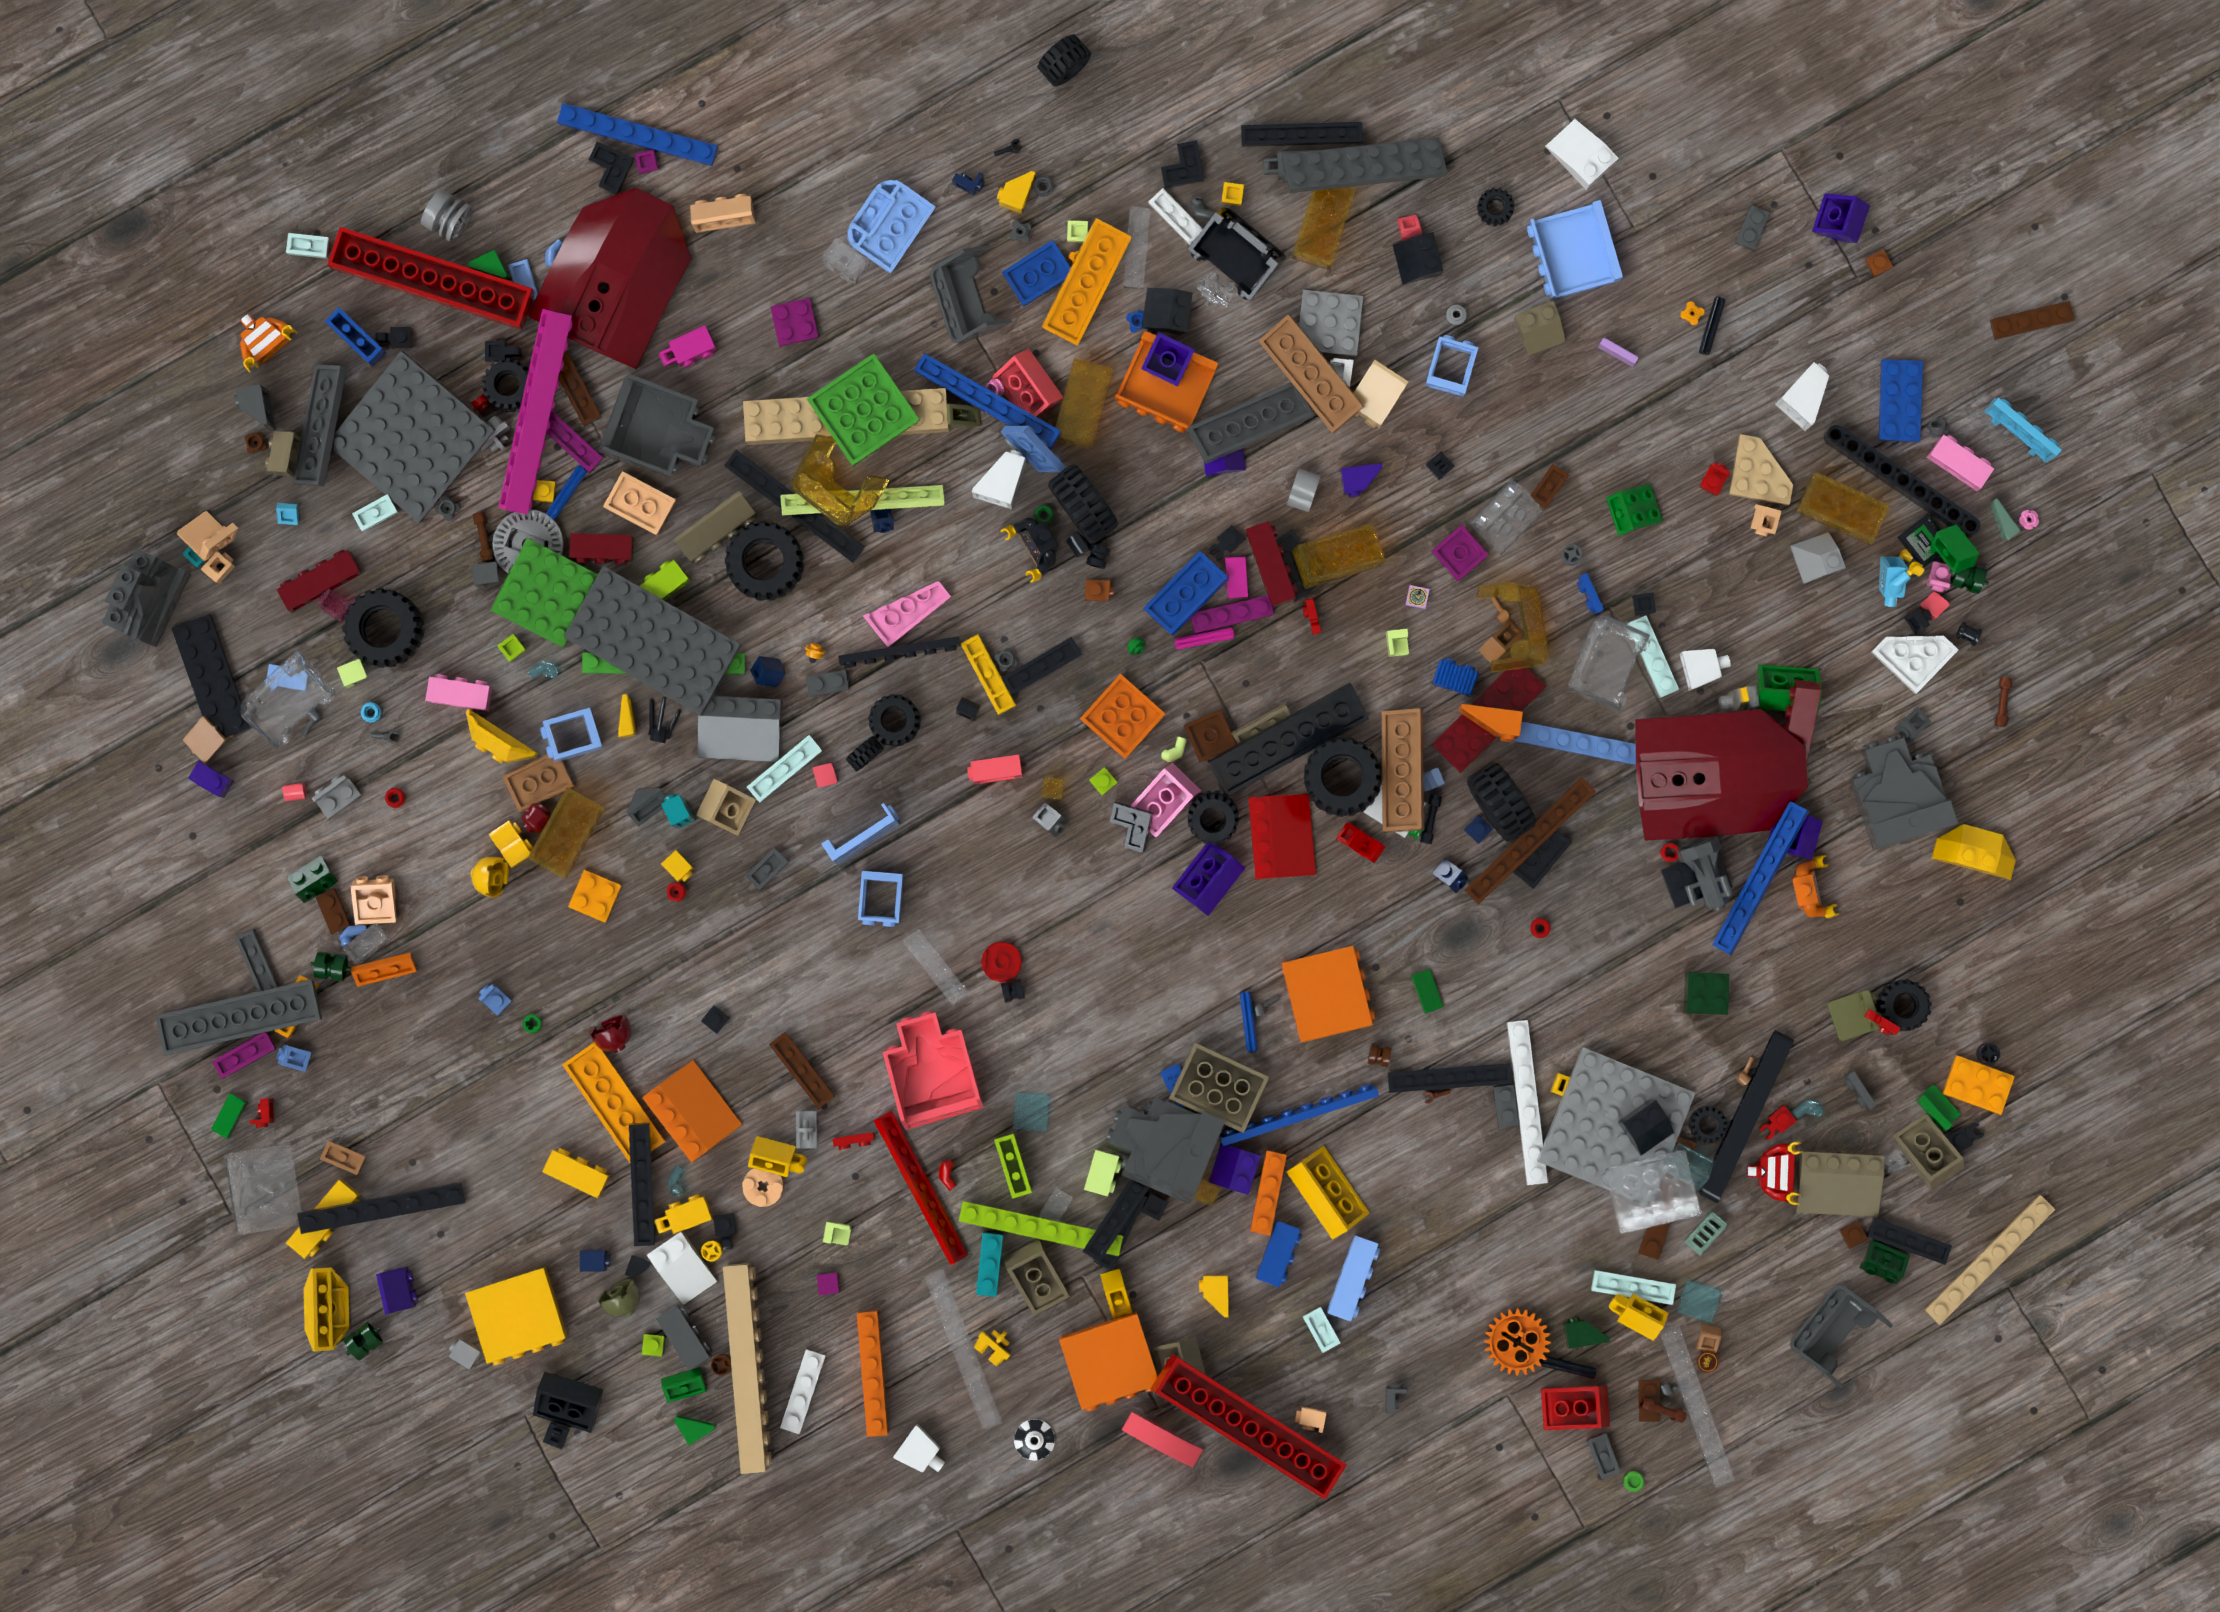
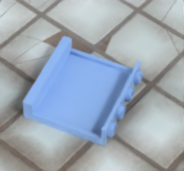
M1601 200L1592 202L1591 205L1535 221L1530 219L1527 232L1529 238L1533 237L1535 244L1532 245L1535 257L1539 258L1538 270L1540 276L1545 278L1546 283L1543 284L1546 296H1550L1551 300L1618 282L1623 278Z
M884 803L881 804L888 816L838 849L829 839L823 842L822 846L831 860L839 865L899 826L897 821L900 817L891 805L886 806Z

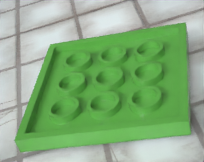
M874 353L807 398V401L852 466H855L920 421Z
M526 538L490 611L564 647L567 638L563 636L598 574Z

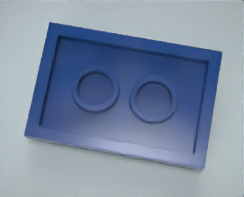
M1052 240L1002 271V274L1022 306L1025 307L1063 283L1071 267Z

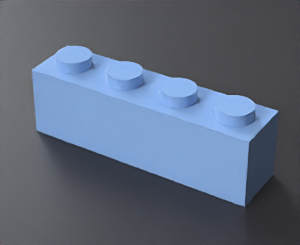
M1356 1235L1353 1236L1327 1309L1328 1314L1350 1322L1352 1317L1356 1319L1360 1308L1357 1306L1359 1298L1363 1299L1367 1288L1364 1287L1365 1280H1370L1373 1268L1370 1266L1373 1259L1377 1260L1380 1248H1377L1378 1243Z

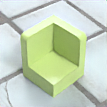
M1408 630L1387 631L1386 638L1389 657L1408 655Z
M357 659L337 667L344 687H353L356 682L367 678L362 660Z
M827 1221L823 1242L848 1245L852 1225Z

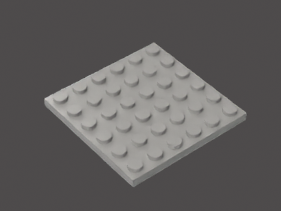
M1582 1047L1537 1162L1651 1207L1695 1092ZM1649 1099H1655L1668 1116L1674 1133L1640 1156L1618 1124V1121Z

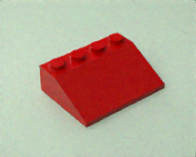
M1297 794L1248 798L1255 880L1316 875L1309 795Z

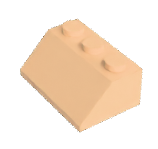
M746 194L735 195V198L732 199L719 197L713 202L700 200L696 201L695 205H690L691 223L696 233L756 223L751 196Z

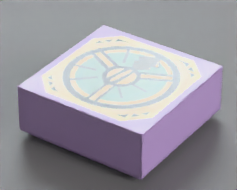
M1409 585L1405 605L1425 610L1430 589Z

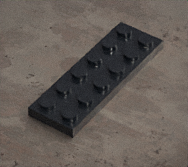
M209 614L171 628L202 716L205 715L214 726L216 725L225 738L251 729L212 616Z

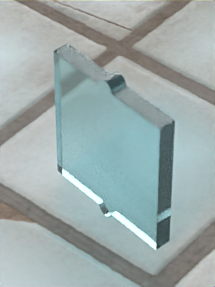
M1034 1092L1031 1094L1016 1093L1013 1129L1028 1130V1132L1032 1130L1047 1131L1049 1096L1035 1095Z
M1687 1280L1683 1293L1680 1294L1681 1300L1677 1312L1712 1323L1715 1310L1718 1309L1717 1304L1721 1291Z

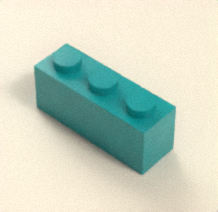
M675 793L664 798L665 802L661 803V806L671 826L680 829L696 821L686 798L681 795H675Z
M983 1232L976 1295L997 1297L1004 1234Z

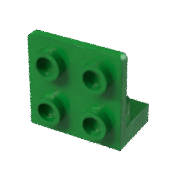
M1650 484L1623 490L1606 498L1618 536L1663 521Z

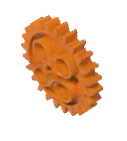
M1509 1309L1508 1316L1501 1312L1502 1319L1494 1318L1496 1325H1488L1492 1332H1485L1486 1335L1490 1336V1339L1484 1340L1485 1343L1490 1344V1347L1486 1348L1485 1351L1492 1352L1488 1358L1496 1359L1493 1364L1494 1366L1501 1364L1500 1371L1508 1368L1509 1375L1513 1370H1515L1516 1376H1519L1520 1370H1523V1373L1527 1375L1528 1368L1535 1372L1534 1365L1536 1364L1541 1367L1542 1365L1539 1360H1547L1543 1354L1544 1352H1550L1549 1349L1545 1348L1546 1345L1551 1344L1550 1341H1546V1337L1550 1336V1333H1544L1547 1325L1540 1326L1542 1319L1540 1318L1535 1321L1536 1314L1533 1313L1529 1317L1528 1310H1525L1523 1315L1520 1314L1519 1309L1516 1310V1314H1513ZM1512 1322H1517L1520 1326L1519 1332L1516 1334H1512L1509 1331V1325ZM1502 1332H1506L1516 1339L1520 1336L1522 1338L1521 1342L1534 1349V1352L1531 1353L1521 1346L1515 1348V1343L1503 1336ZM1529 1333L1537 1335L1538 1340L1533 1345L1526 1341ZM1501 1340H1507L1509 1343V1349L1505 1352L1500 1351L1498 1348ZM1520 1350L1525 1351L1527 1354V1359L1524 1362H1518L1516 1359V1354Z

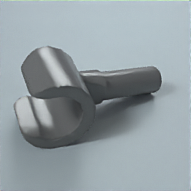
M311 709L307 713L310 721L301 735L306 737L314 723L321 719V713L317 709Z
M391 731L389 734L371 733V738H380L396 744L398 741H391L390 735H399V733L396 731Z
M1278 995L1267 1002L1254 1006L1255 1016L1267 1014L1265 1007L1280 1000Z
M1667 1382L1660 1385L1662 1395H1671L1674 1392L1689 1389L1688 1384L1671 1387L1670 1383Z

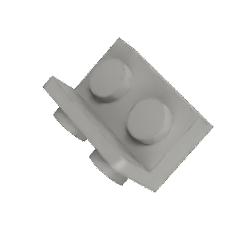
M340 774L331 780V785L326 788L323 786L314 793L315 796L312 800L317 803L328 819H331L362 796L347 775L342 776Z

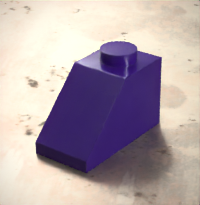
M1382 463L1341 468L1343 495H1348L1349 498L1361 496L1360 493H1364L1381 471Z
M200 761L197 762L188 778L221 798H225L234 780Z

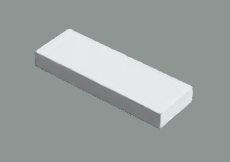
M1163 188L1148 202L1190 246L1203 230Z

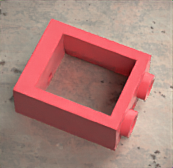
M1019 755L971 761V766L967 767L969 780H973L974 784L1023 778Z

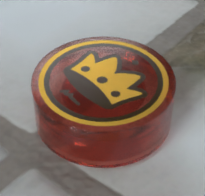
M1705 1351L1697 1357V1366L1704 1372H1712L1718 1366V1359L1712 1352Z

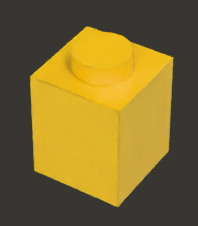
M677 850L661 863L677 882L682 880L686 882L693 875L691 871L695 869Z

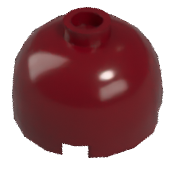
M618 1015L601 1023L602 1027L598 1030L595 1026L590 1031V1036L598 1048L604 1051L614 1050L617 1053L626 1048L625 1044L631 1038L632 1028L626 1015L624 1017Z

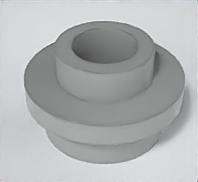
M1453 305L1447 310L1446 318L1450 324L1460 325L1466 319V311L1460 305ZM1453 312H1459L1460 317H1453Z

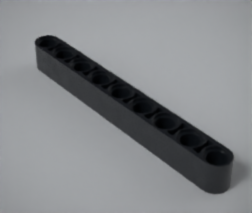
M1834 425L1825 432L1824 441L1830 447L1949 527L1957 524L1961 531L1966 534V537H1970L1979 531L1980 521L1975 516L1843 427ZM1831 431L1838 433V440H1833L1830 437ZM1848 442L1855 444L1856 450L1854 452L1847 449ZM1864 454L1872 456V463H1867L1864 460ZM1881 465H1886L1889 468V474L1881 472ZM1899 476L1906 479L1905 486H1901L1898 483L1897 479ZM1915 488H1920L1923 491L1922 497L1915 495ZM1932 499L1939 501V509L1932 506ZM1949 510H1952L1956 513V520H1952L1949 518ZM1966 522L1973 524L1974 529L1972 532L1965 528Z
M1774 1030L1700 1186L1698 1195L1715 1203H1718L1792 1047L1793 1038L1777 1030Z

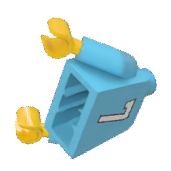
M1903 549L1899 557H1880L1879 590L1883 597H1885V606L1895 607L1897 605V598L1905 596L1906 582L1912 578L1911 575L1921 576L1924 572L1923 565L1918 562H1912L1908 570L1903 560L1910 562L1913 557L1907 549Z

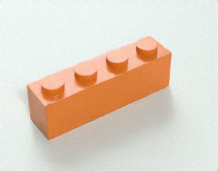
M1268 1150L1265 1152L1250 1232L1271 1235L1287 1157L1286 1154Z

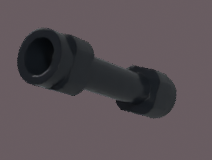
M1430 794L1428 801L1430 807L1425 830L1421 833V843L1432 845L1434 837L1432 831L1437 809L1441 805V796Z

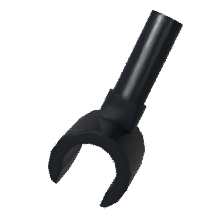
M1014 139L1010 146L995 151L994 155L998 156L1007 152L1019 153L1022 147L1015 149L1013 144L1019 143L1020 140Z

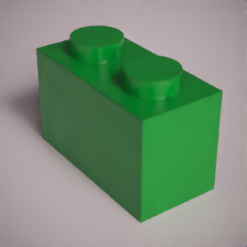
M1957 524L1936 532L1931 544L1954 574L1973 567L1979 556L1977 548L1972 545L1966 534L1961 531Z

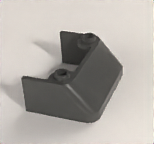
M988 246L962 249L931 269V281L949 337L954 343H961L994 333L1012 323L1011 318L998 320L993 313L984 314L973 277L978 274L980 269L977 256L989 250Z
M1838 1285L1829 1292L1793 1336L1790 1347L1823 1376L1839 1388H1842L1844 1385L1832 1375L1837 1368V1361L1831 1356L1856 1324L1862 1328H1868L1877 1319L1890 1328L1893 1324L1877 1309L1848 1288Z

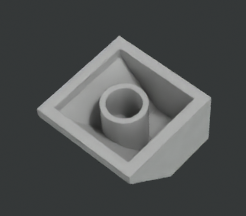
M1829 532L1790 545L1803 584L1840 572L1846 568L1840 550Z

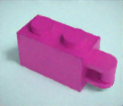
M704 325L669 341L670 348L660 352L659 356L664 367L678 362L680 367L684 366L687 368L694 365L697 359L710 358L717 349L708 329ZM673 352L675 358L669 359L668 354Z

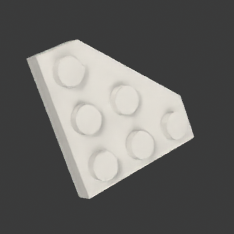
M1945 636L1885 637L1871 653L1914 694H1917L1958 649Z

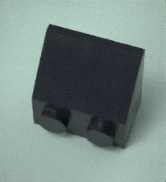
M1434 232L1414 236L1393 245L1402 285L1442 275L1443 267Z
M1148 287L1141 328L1175 335L1187 333L1193 293L1178 289Z
M1649 1099L1618 1121V1124L1640 1156L1674 1133L1668 1116L1655 1099Z

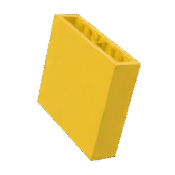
M546 1267L465 1293L487 1364L492 1362L493 1366L504 1363V1358L510 1356L513 1359L525 1356V1351L532 1350V1353L544 1350V1345L551 1343L552 1347L563 1344V1339L568 1338Z

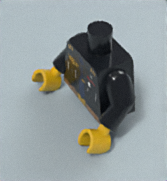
M1028 517L1015 523L1014 526L1008 525L1001 530V532L1007 531L1008 537L1004 538L1005 540L1014 537L1017 532L1035 562L1037 569L1029 570L1025 574L1026 576H1033L1030 583L1039 581L1042 574L1056 563L1058 544L1044 521L1038 523L1037 520Z

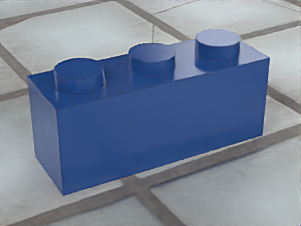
M339 307L325 320L372 367L387 353Z
M1276 1220L1255 1277L1256 1279L1276 1287H1280V1284H1285L1288 1276L1285 1270L1287 1265H1292L1295 1253H1292L1295 1245L1299 1246L1303 1235L1299 1233L1301 1229Z

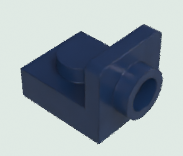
M980 172L974 182H972L971 177L963 173L961 175L956 173L952 179L954 186L973 196L976 191H981L985 183L983 174Z

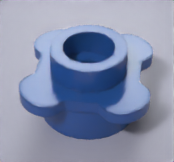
M1138 310V312L1133 314L1129 313L1126 316V320L1130 324V331L1133 333L1142 329L1143 310Z

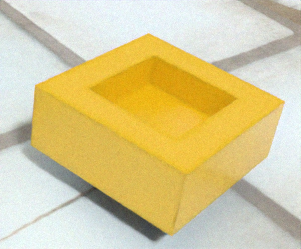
M1224 182L1221 204L1241 206L1244 185Z
M537 480L533 500L553 503L556 482Z

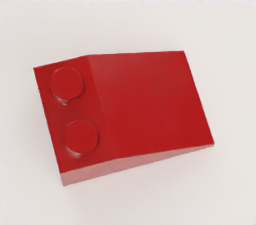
M1607 1385L1541 1389L1544 1430L1610 1427Z

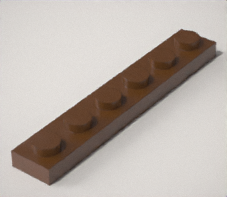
M1680 1137L1677 1138L1638 1251L1639 1254L1659 1260L1697 1143Z

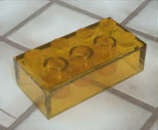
M1344 187L1312 192L1292 259L1331 270L1356 189Z
M1074 358L1055 427L1061 431L1058 441L1093 450L1113 376V368Z
M1815 472L1811 475L1795 512L1870 545L1874 542L1890 505Z
M1372 523L1297 545L1292 551L1305 589L1378 568L1386 561Z
M567 787L527 859L567 879L602 816L605 807Z

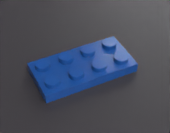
M1881 360L1878 441L1920 442L1923 361Z
M1199 551L1143 609L1173 637L1229 580V577Z

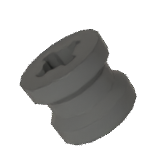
M1576 544L1567 545L1561 552L1563 563L1568 566L1576 565L1582 559L1581 548Z

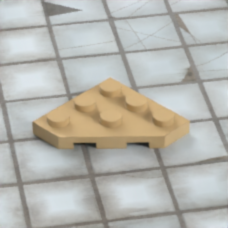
M1740 434L1729 495L1789 506L1793 489L1790 479L1761 438Z

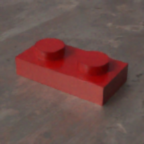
M874 1132L833 1138V1147L838 1146L839 1150L851 1148L850 1144L859 1143V1147L871 1145V1141L875 1140Z

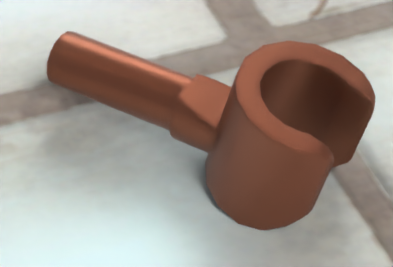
M1450 1089L1434 1093L1426 1091L1422 1095L1430 1094L1432 1099L1424 1103L1430 1104L1435 1098L1451 1094Z

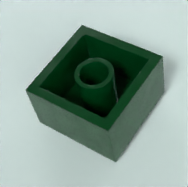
M1685 972L1684 1013L1728 1015L1729 974Z

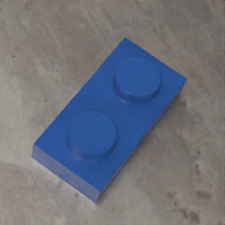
M1585 573L1577 578L1579 581L1577 582V587L1580 593H1584L1587 598L1585 604L1589 612L1593 611L1594 615L1602 612L1604 608L1588 574Z

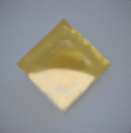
M1044 777L1041 798L1062 800L1064 779Z
M1202 1179L1193 1198L1212 1207L1221 1188Z

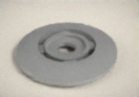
M530 509L528 514L513 512L500 522L493 536V553L497 563L506 573H509L522 548V543L526 538L532 539L544 547L545 542H548V549L562 555L564 548L562 532L557 523L547 514ZM517 529L518 533L515 534L512 540V547L509 548L510 537Z

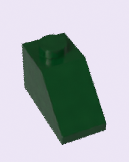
M1579 1317L1568 1318V1322L1563 1323L1566 1344L1569 1349L1610 1342L1609 1337L1585 1320H1580Z

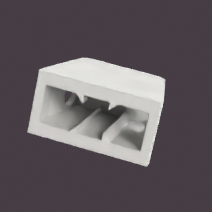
M1715 649L1683 651L1680 653L1689 691L1722 677L1720 669L1731 666L1729 656L1717 657Z
M916 1424L893 1457L920 1472H924L928 1465L939 1472L945 1461L936 1456L940 1446L918 1424Z

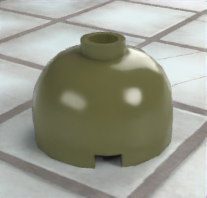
M630 1278L612 1284V1290L608 1293L604 1290L599 1295L598 1302L607 1314L614 1317H628L632 1315L640 1300L639 1289L634 1280L631 1281Z

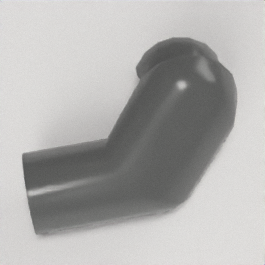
M1194 196L1191 200V208L1195 216L1210 220L1216 211L1206 209L1202 202V197Z

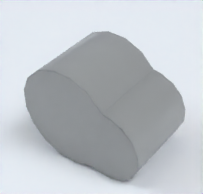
M1298 469L1287 505L1309 512L1321 475Z

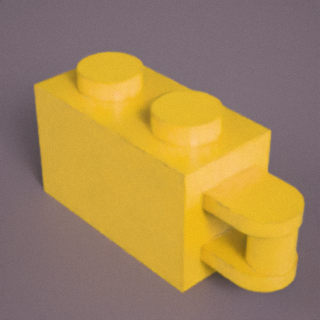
M756 1136L750 1153L748 1167L788 1177L789 1171L799 1174L803 1173L807 1158L804 1155L795 1153L796 1146Z
M697 1194L689 1197V1202L681 1205V1202L678 1201L668 1205L670 1209L665 1211L666 1216L654 1220L658 1233L660 1234L672 1229L673 1234L712 1220L713 1215L706 1196L700 1197ZM668 1219L670 1227L666 1228L663 1220Z
M1633 1293L1629 1299L1621 1294H1617L1609 1304L1610 1310L1619 1315L1617 1322L1652 1341L1655 1340L1663 1329L1669 1314Z

